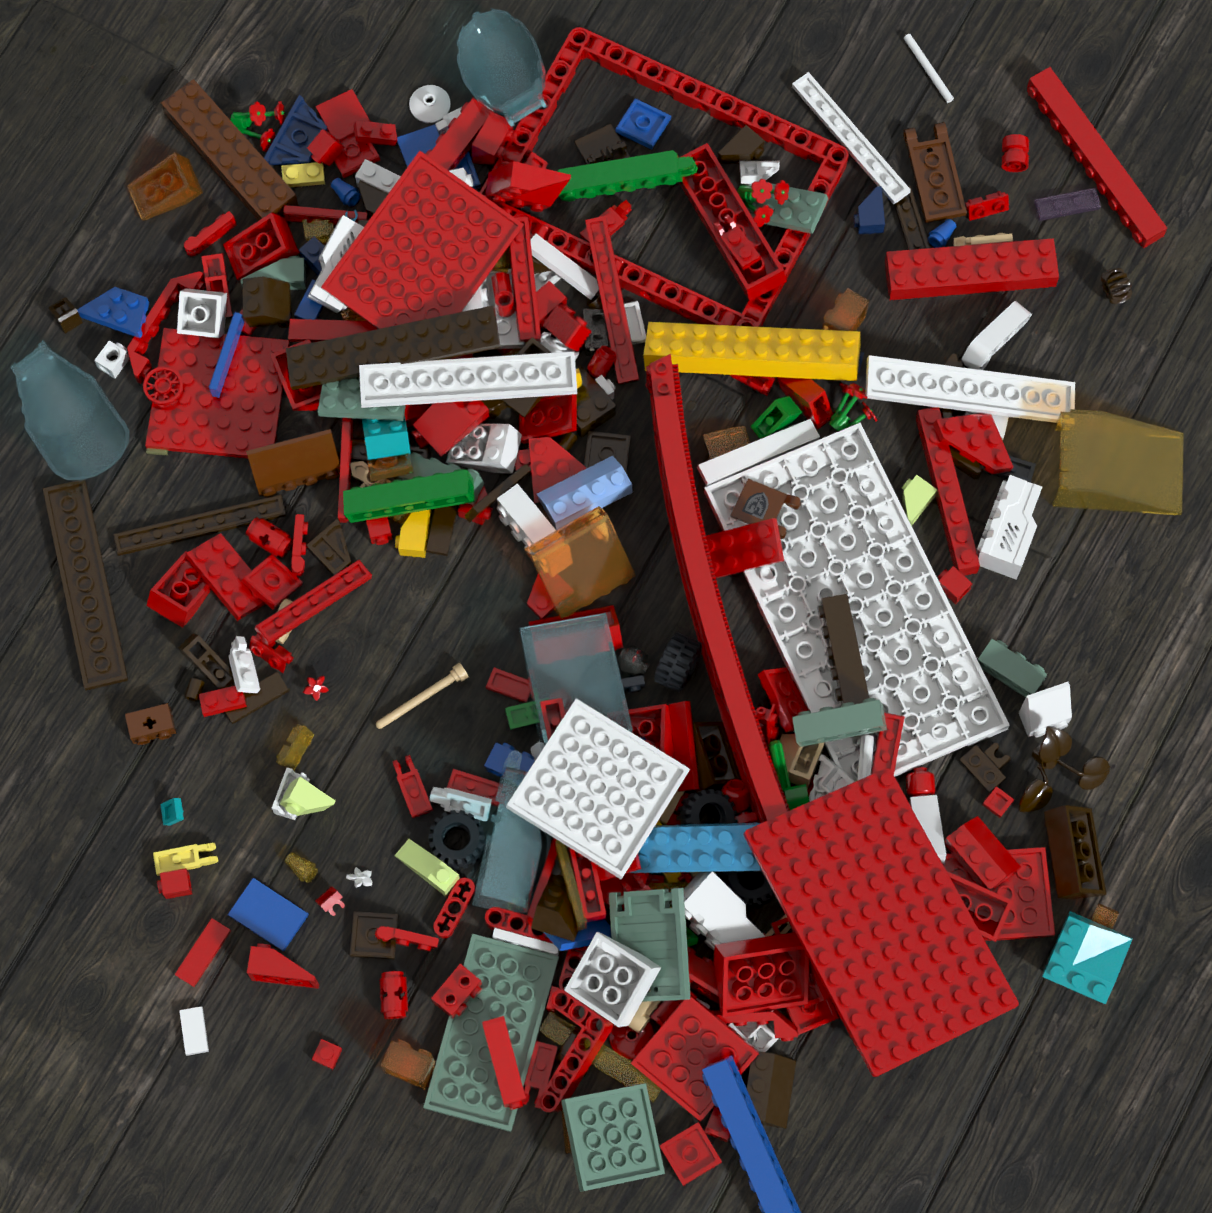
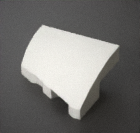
M821 754L819 757L821 763L818 775L815 774L814 788L810 791L809 801L811 802L856 781L829 758Z
M747 1022V1025L734 1026L733 1023L728 1025L760 1052H766L779 1039L775 1038V1031L769 1024L758 1025L756 1022Z

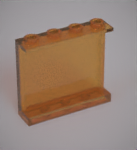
M600 506L525 548L527 556L533 561L555 607L553 610L561 619L573 615L576 610L590 605L595 599L609 594L612 589L628 583L631 578L636 576L608 514Z

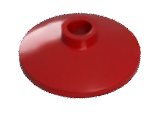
M649 1022L640 1034L629 1026L617 1027L613 1024L609 1040L616 1054L622 1058L633 1060L654 1035V1031ZM629 1032H634L636 1038L629 1039L627 1035Z

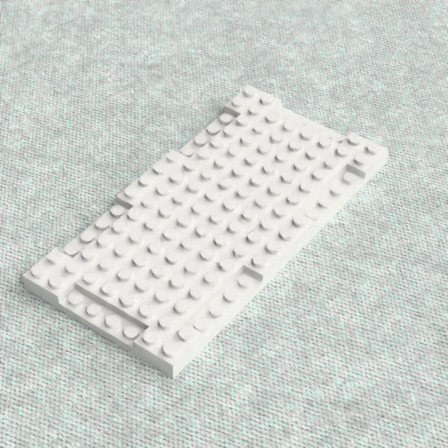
M861 423L704 488L706 499L723 531L749 525L730 517L748 478L785 494L800 498L801 505L798 510L784 504L777 517L778 525L786 528V536L784 539H781L784 561L744 571L743 573L778 651L811 713L819 712V709L823 707H833V709L841 707V701L837 702L835 696V689L838 688L836 680L832 681L830 668H833L832 660H828L826 647H829L828 640L824 639L822 635L824 621L823 618L819 619L817 606H820L821 598L847 594L869 698L880 700L885 713L905 717L894 777L962 747H969L1008 730L1010 725ZM879 732L868 734L874 737L872 764ZM862 735L825 742L831 757L830 760L857 781L860 739Z

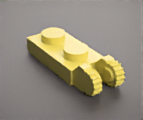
M215 843L194 844L154 852L157 876H160V873L185 868L190 870L217 863V856L201 859L199 856V852L215 850Z

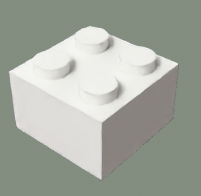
M195 289L180 291L177 333L214 338L223 336L227 293Z

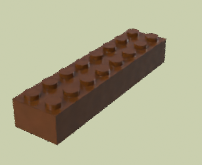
M194 79L161 102L164 114L258 221L271 212L283 217L284 205H298L296 194Z

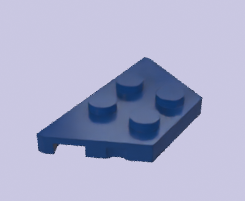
M114 287L77 311L83 319L141 338L143 334L141 327L142 323L146 321L149 301L147 297Z

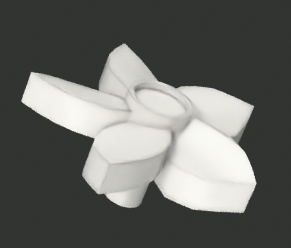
M356 867L354 874L346 876L347 879L355 881L354 886L356 888L362 884L364 886L372 885L370 878L372 871L361 872Z

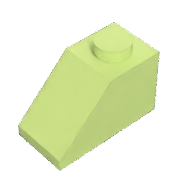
M918 475L913 480L909 478L902 487L904 490L902 495L903 508L911 526L935 498L937 493L936 488Z
M299 777L289 784L279 804L285 807L287 812L299 816L324 811L334 805L335 800L302 777Z

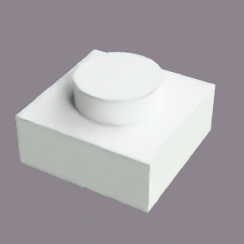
M603 375L596 378L595 381L613 400L615 390L613 383L609 379L606 380Z

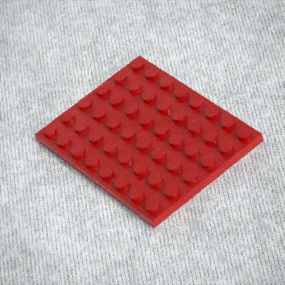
M419 151L323 283L321 289L377 329L459 313L465 309L524 224L426 154Z

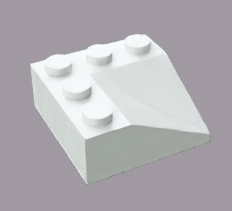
M596 932L568 982L565 991L617 1027L629 1026L661 967L644 955L600 932Z

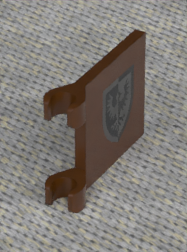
M748 478L730 517L747 524L771 518L777 519L784 504L798 510L801 502L797 496L785 494ZM778 525L780 539H784L786 528Z

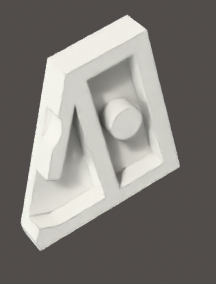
M740 161L741 184L751 186L753 182H759L760 179L767 180L779 170L780 162Z

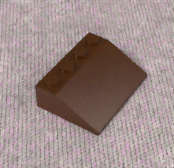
M331 429L246 451L260 496H272L281 490L291 491L296 489L297 486L304 484L314 485L319 480H333L340 475V463Z

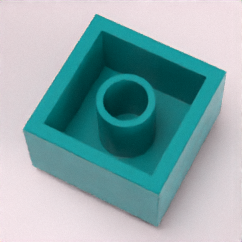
M405 414L403 421L362 419L368 460L411 454Z

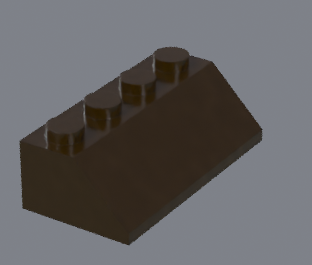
M1064 805L1044 811L1058 898L1080 899L1107 895L1092 808Z

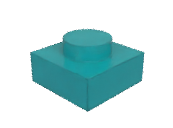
M172 798L161 804L163 825L171 826L184 820L181 798Z

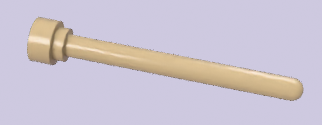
M460 663L452 667L453 670L450 671L449 675L378 720L376 727L382 729L454 681H464L469 677Z

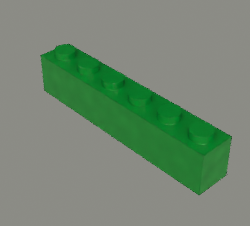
M457 469L450 473H435L427 477L416 476L403 481L394 480L386 484L375 483L368 487H353L350 490L343 491L344 515L350 523L475 502L473 477L468 470Z

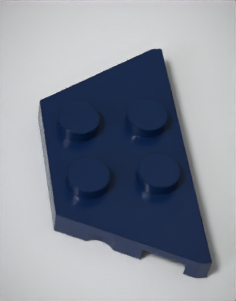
M299 95L264 157L269 165L310 163L312 153L307 147L322 129L328 131L327 126L317 117L314 110L306 104L302 96Z

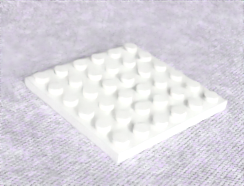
M575 699L506 805V808L619 879H622L690 769L580 700Z

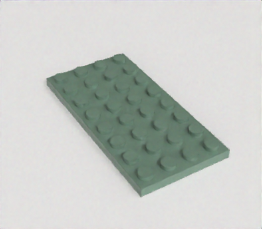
M472 934L463 966L481 980L482 985L480 987L482 990L475 999L472 997L466 1003L468 1007L460 1017L456 1015L454 1019L450 1016L448 1018L424 1103V1109L512 1132L518 1108L510 1110L509 1107H504L482 1022L504 1016L524 1088L559 956Z

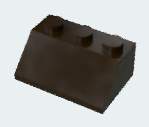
M723 721L693 722L699 789L694 791L722 790V787L728 781L734 779L742 780Z
M552 874L537 904L531 928L574 942L583 922L576 885L573 880L567 879L565 876Z
M759 1051V1054L749 1067L747 1091L762 1125L786 1129L796 1061L777 1054Z

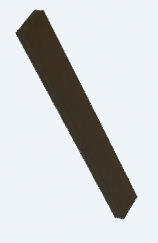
M280 494L115 533L113 536L117 554L121 556L248 526L256 517L264 518L267 521L286 517Z

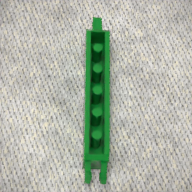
M671 150L559 169L557 172L570 174L571 179L558 197L562 201L571 202L579 198H594L597 195L603 194L613 195L621 191L632 192L639 188H654L664 184L674 185L677 182H682L683 177L697 173L698 167L692 157H679L676 152Z

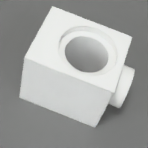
M108 341L94 361L98 369L116 378L130 358L127 354V349L118 342L114 344ZM113 355L118 356L116 360H109V358Z

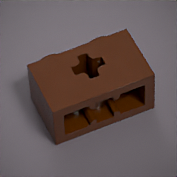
M168 703L125 714L130 739L133 744L145 745L152 739L159 738L164 740L170 738L172 734H176L171 708ZM153 722V723H154V724H153V728H152V729H149V728H148V727H150V724H149V723Z

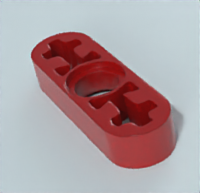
M461 878L454 885L434 922V931L438 937L448 938L456 929L475 893V885L471 879ZM467 883L469 884L470 892H464L462 898L466 901L463 902L460 898L454 897V895L456 894L459 897L461 894L459 886H465ZM452 902H457L461 905V910L456 914L448 911V906ZM444 914L449 918L455 919L454 922L451 919L447 924L449 931L444 930L443 933L440 932L438 925H443L447 920L443 916Z

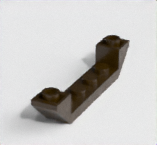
M952 354L944 365L962 367V362L957 360L956 354ZM939 408L942 419L950 418L954 415V409ZM949 445L954 466L974 480L979 479L981 472L984 471V466L977 461L973 463L960 455L959 450Z

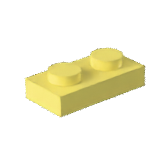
M323 162L321 164L282 165V179L289 187L325 184Z

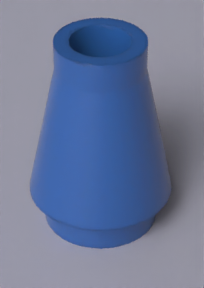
M340 178L332 181L331 188L334 189L344 205L352 207L358 203L361 195L357 188L342 181Z
M947 219L929 232V244L934 248L945 247L957 227L955 222Z

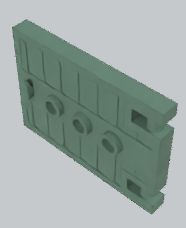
M684 888L671 889V892H669V889L623 892L624 895L622 896L621 892L609 893L611 938L644 955L661 967L650 987V991L648 990L642 1002L691 999ZM669 901H672V908H670Z

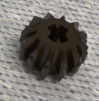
M1117 267L1102 273L1103 292H1105L1109 302L1121 304L1131 298L1132 286L1123 269Z

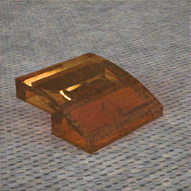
M745 426L723 429L703 435L710 459L750 444Z

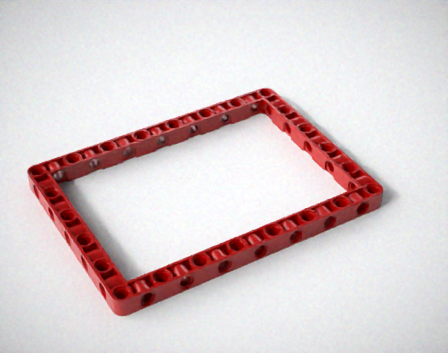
M578 27L569 33L518 123L512 140L505 146L501 159H498L492 171L513 161L524 162L537 143L538 135L543 126L547 125L555 111L557 101L562 92L565 93L576 73L575 69L580 60L586 58L621 76L624 74L635 79L637 83L658 93L661 91L670 95L674 100L691 108L705 111L711 117L726 124L735 125L740 128L747 125L766 142H773L784 147V150L805 160L808 158L821 164L808 191H822L824 194H827L829 199L846 169L848 151L842 145L587 29ZM576 40H583L582 43H577V42H575V41H576ZM614 56L620 57L617 60L612 59ZM558 73H564L565 75H563V76H558V75H556V74H558ZM650 73H655V74H657V75H656V76H649L648 74H650ZM686 90H692V91H694V92H692V93H686L685 91H686ZM539 106H545V107H546L545 109H542V110H541V109H538ZM727 106L731 109L724 110L722 107ZM760 123H765V124H767L768 126H766V127H761V126H759L758 124H760ZM521 139L527 140V142L520 143L518 141ZM797 140H802V141H804L805 143H803V144H798L796 141H797ZM840 157L842 160L836 161L833 158ZM488 178L479 192L485 197ZM493 202L513 217H528L530 240L535 234H538L582 269L596 276L594 263L591 262L593 256L589 242L505 203ZM787 229L774 254L778 260L785 259L788 261L786 264L780 263L785 271L786 280L811 233ZM557 241L563 242V245L557 246L554 243ZM614 254L621 288L698 324L762 327L784 286L782 284L766 292L765 294H768L769 298L759 296L748 301L741 314ZM630 276L638 277V279L635 281H632L628 278ZM672 293L676 296L674 298H668L666 295ZM711 311L714 314L711 316H707L704 314V312Z

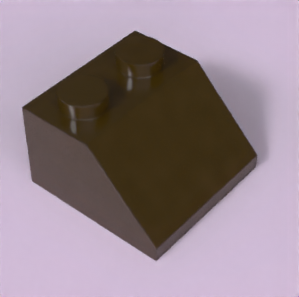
M264 276L243 279V318L249 327L290 323L291 298L289 282Z

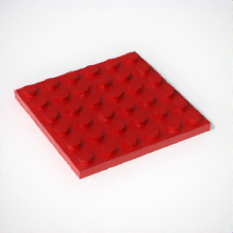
M164 328L158 367L165 366L175 369L182 377L183 392L175 402L168 405H158L152 402L146 449L153 448L176 452L248 458L246 451L275 444L284 387L270 354L289 347V340L240 335L220 397L217 398L211 395L209 385L227 334L214 338L178 334L177 329ZM164 371L157 372L158 377H165ZM172 373L168 378L172 381L176 375ZM180 384L172 385V389H179ZM172 392L167 394L169 399L175 396ZM159 394L157 400L163 401L164 395Z

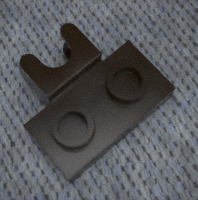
M997 742L991 745L984 753L976 745L960 759L963 765L989 793L1006 779L1000 769L1011 760L1009 755H1005L1002 758L994 756L995 752L999 749Z

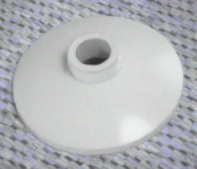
M422 86L410 98V111L421 122L436 123L448 114L450 98L447 92L438 86ZM428 99L433 100L431 103L426 102Z

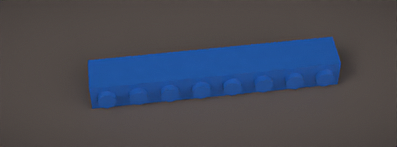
M732 1055L702 1069L703 1081L711 1089L714 1105L719 1107L722 1114V1124L729 1130L732 1147L740 1155V1165L744 1171H747L750 1178V1188L758 1196V1205L761 1212L801 1213Z

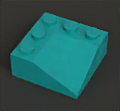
M1069 911L1044 968L1042 977L1106 1004L1133 938Z

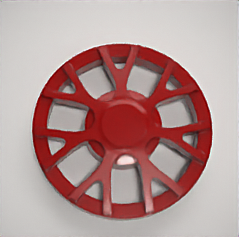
M165 366L157 367L146 375L143 382V390L151 402L158 405H168L175 402L181 396L183 380L175 369ZM164 371L165 377H158L157 372ZM172 373L175 374L176 377L170 381L168 377ZM149 379H155V384L148 383ZM180 384L179 389H172V385ZM155 388L157 392L149 395L148 390ZM170 392H172L175 395L171 399H169L167 396V394ZM159 394L164 395L163 401L157 400Z

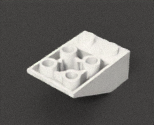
M480 424L449 450L446 463L491 473L513 474L522 434L510 424Z

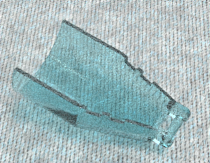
M43 340L33 352L19 363H14L10 366L16 376L18 393L22 400L23 407L21 409L25 416V430L56 475L66 480H84L95 477L111 468L122 457L129 444L130 431L98 381L89 373L87 374L76 365L74 366L63 357L54 353Z
M517 750L509 753L503 765L495 800L499 802L497 815L492 814L491 822L495 823L492 835L487 834L472 906L485 909L499 907L517 913H527L531 904L543 846L541 829L506 808V805L528 773L520 770L522 755Z

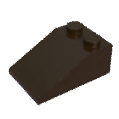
M579 365L576 369L579 368L582 385L577 388V432L582 438L588 434V431H593L616 415V405L605 390Z

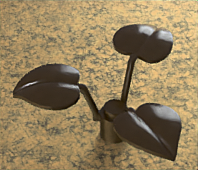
M1047 726L1041 745L1037 746L1032 752V758L1039 764L1037 768L1042 774L1043 781L1036 779L1029 784L1021 798L1018 810L1020 812L1036 811L1046 806L1050 801L1053 789L1047 785L1048 778L1044 769H1052L1058 763L1076 775L1081 776L1078 785L1082 789L1091 790L1100 786L1110 772L1108 761L1103 757H1093L1084 764L1082 772L1059 760L1060 756L1066 755L1071 749L1072 739L1070 735L1059 728Z

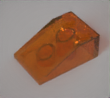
M175 152L127 185L140 218L143 221L183 206L203 193L189 159Z

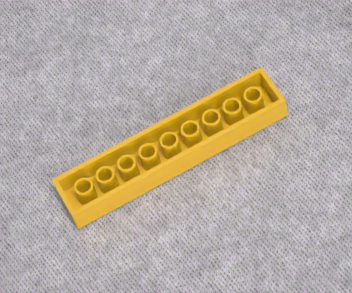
M649 322L643 354L645 371H647L646 367L650 363L671 354L672 364H678L679 372L857 381L861 348L860 332Z

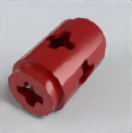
M256 517L246 531V536L249 537L250 541L276 557L280 556L283 558L293 544V539L290 538L288 533L264 518Z
M391 971L381 973L382 978L379 979L381 1013L384 1014V1019L405 1018L406 1012H408V998L404 972Z

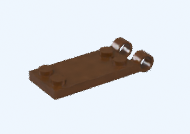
M945 122L934 124L935 140L918 142L915 128L903 130L904 141L908 149L925 223L962 217L967 214Z

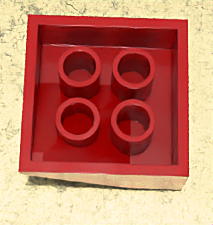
M513 161L488 173L486 197L492 198V201L496 203L509 202L514 207L521 208L527 206L531 207L530 210L542 212L544 209L552 206L571 179V175Z

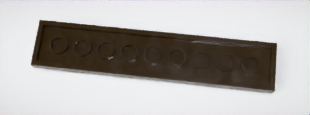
M492 305L286 348L290 387L292 390L360 377L359 365L407 364L442 360L501 348L496 312Z
M81 479L43 488L84 689L87 691L128 681L86 480Z

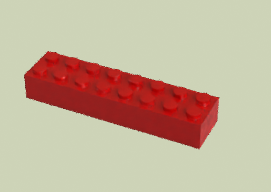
M708 143L681 156L692 157L698 169L697 173L683 177V181L679 182L749 301L786 283L787 280L782 265ZM727 214L733 219L736 226L740 227L761 256V260L745 270L740 267L713 226V223L717 221L721 224L725 233L730 231L731 229L724 219V216Z
M1054 238L889 251L885 257L889 300L1056 287L1059 279Z

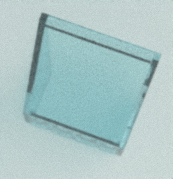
M606 613L520 628L541 751L548 742L541 701L562 698L566 715L575 699H578L632 733V724Z

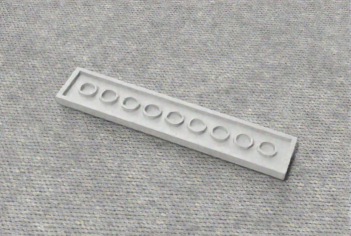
M574 351L431 360L407 364L359 365L362 408L577 394Z
M870 355L867 358L865 394L869 399L1070 425L1074 423L1075 382Z

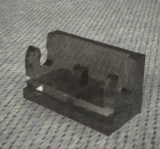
M583 309V318L588 322L586 326L591 330L589 337L585 340L586 356L594 355L601 346L608 347V332L603 309Z

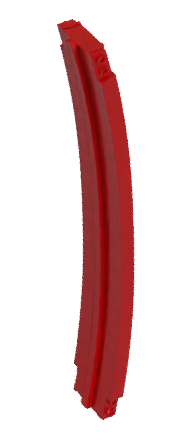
M671 354L650 363L646 367V387L650 393L656 454L671 536L698 641L702 643L701 653L741 779L749 787L752 811L756 812L758 823H763L790 811L772 763L723 608L705 536L692 471L683 413L678 364H672Z

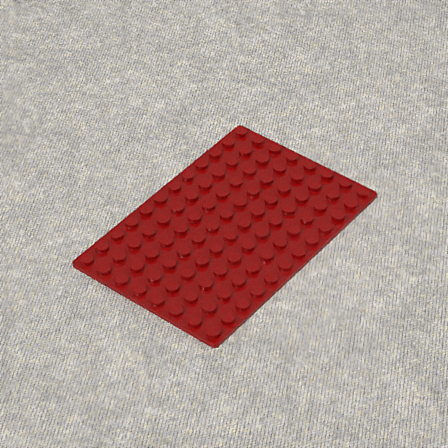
M889 768L853 782L744 832V838L873 1077H878L1019 1005L1010 985Z

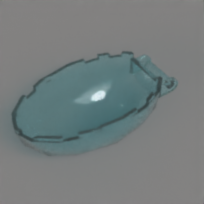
M492 9L481 14L478 11L472 15L473 19L465 27L462 26L457 40V46L459 47L457 63L463 82L473 96L490 110L499 115H504L509 125L513 127L515 126L514 123L542 106L543 108L547 107L542 96L546 74L536 40L523 22L512 17L507 11Z

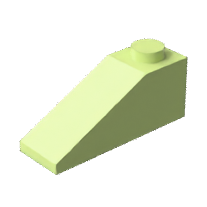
M410 839L395 854L396 858L445 897L448 896L456 882L460 879L458 873Z

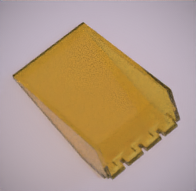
M1070 409V412H1060L1055 430L1062 431L1060 435V449L1067 451L1060 452L1059 469L1068 472L1059 473L1060 489H1058L1053 500V507L1182 515L1183 433L1104 411Z

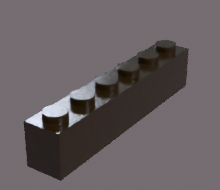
M842 594L821 598L820 606H817L819 619L823 618L824 626H822L823 638L827 639L829 647H826L828 660H832L833 668H830L832 681L836 680L838 688L835 689L837 702L841 701V705L848 702H853L854 704L863 703L864 699L869 698L848 595Z

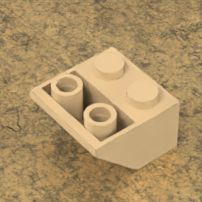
M782 734L780 742L783 747L789 781L795 785L806 784L808 789L818 765L819 757L823 752L825 742L800 747L796 743L795 734Z

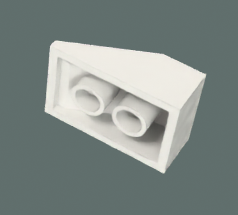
M1069 682L1026 696L1019 711V716L1028 737L1045 735L1047 726L1059 729L1068 726L1067 723L1072 718Z

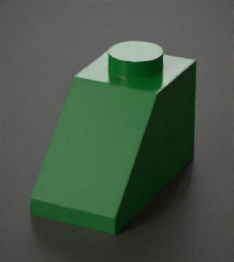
M790 396L779 398L751 425V428L762 439L787 428L802 411Z

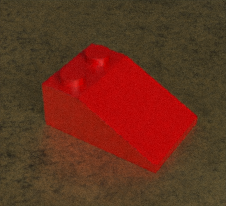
M272 212L223 244L237 280H241L283 258L299 254L286 219Z
M481 400L433 403L413 424V427L442 457L489 417V409Z
M187 551L182 554L150 590L146 605L182 628L194 616L212 590L185 558Z
M257 944V947L251 946L247 974L252 981L319 989V983L315 976L275 949H271L270 945Z

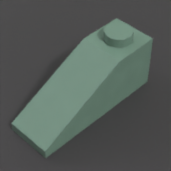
M298 256L283 258L244 277L264 276L289 282L290 290L306 289V265L304 258ZM244 278L241 279L242 289H243V279H244Z

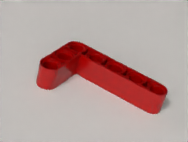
M492 907L485 914L486 924L493 931L494 928L552 943L544 933L540 936L532 933V925L528 924L527 915L499 907ZM494 914L502 917L501 921L497 924L489 921L490 917ZM515 920H520L523 926L515 930L511 927V923ZM589 946L565 950L568 952L559 980L560 990H565L563 984L568 980L570 981L576 970L569 966L570 961L573 959L581 961Z
M562 989L552 993L551 1004L556 1010L582 1029L539 1098L540 1108L545 1112H559L563 1110L561 1100L571 1098L613 1028L612 1022ZM564 994L567 997V1002L565 1005H563L561 1002V998ZM581 1007H583L585 1011V1014L582 1018L579 1015V1009ZM599 1019L602 1021V1028L600 1031L597 1029L596 1026L597 1021ZM587 1038L590 1040L591 1046L588 1050L585 1047V1041L587 1040ZM575 1058H577L579 1061V1066L577 1069H575L573 1066V1061ZM563 1077H565L567 1080V1086L565 1088L562 1086ZM552 1096L555 1098L554 1107H552L550 1104V1098Z

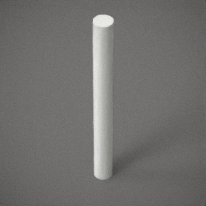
M907 34L904 37L905 42L947 103L951 102L954 99L911 34Z

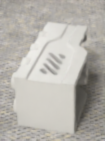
M344 215L339 219L318 260L320 261L322 271L308 295V298L335 313L341 310L344 311L347 307L322 290L321 286L364 228Z
M1009 475L1007 482L1003 480L977 548L981 567L1017 580L1037 528L1032 513L1042 486L1032 484L1012 475Z
M699 872L684 888L685 918L691 922L689 927L696 934L699 935L701 933L706 937L705 943L711 949H715V944L766 937L746 918V904L713 872Z

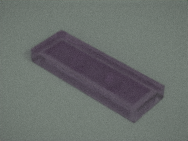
M1096 188L1035 199L1034 202L1039 221L1099 210L1101 207Z

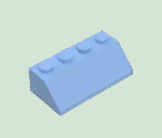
M611 456L536 495L554 528L558 531L592 512L633 493L632 483L622 465Z

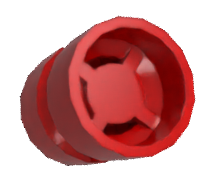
M1020 134L1005 136L1002 140V152L1004 153L1001 163L1002 169L1008 172L1027 170L1029 166V155L1027 154L1029 152L1028 137Z

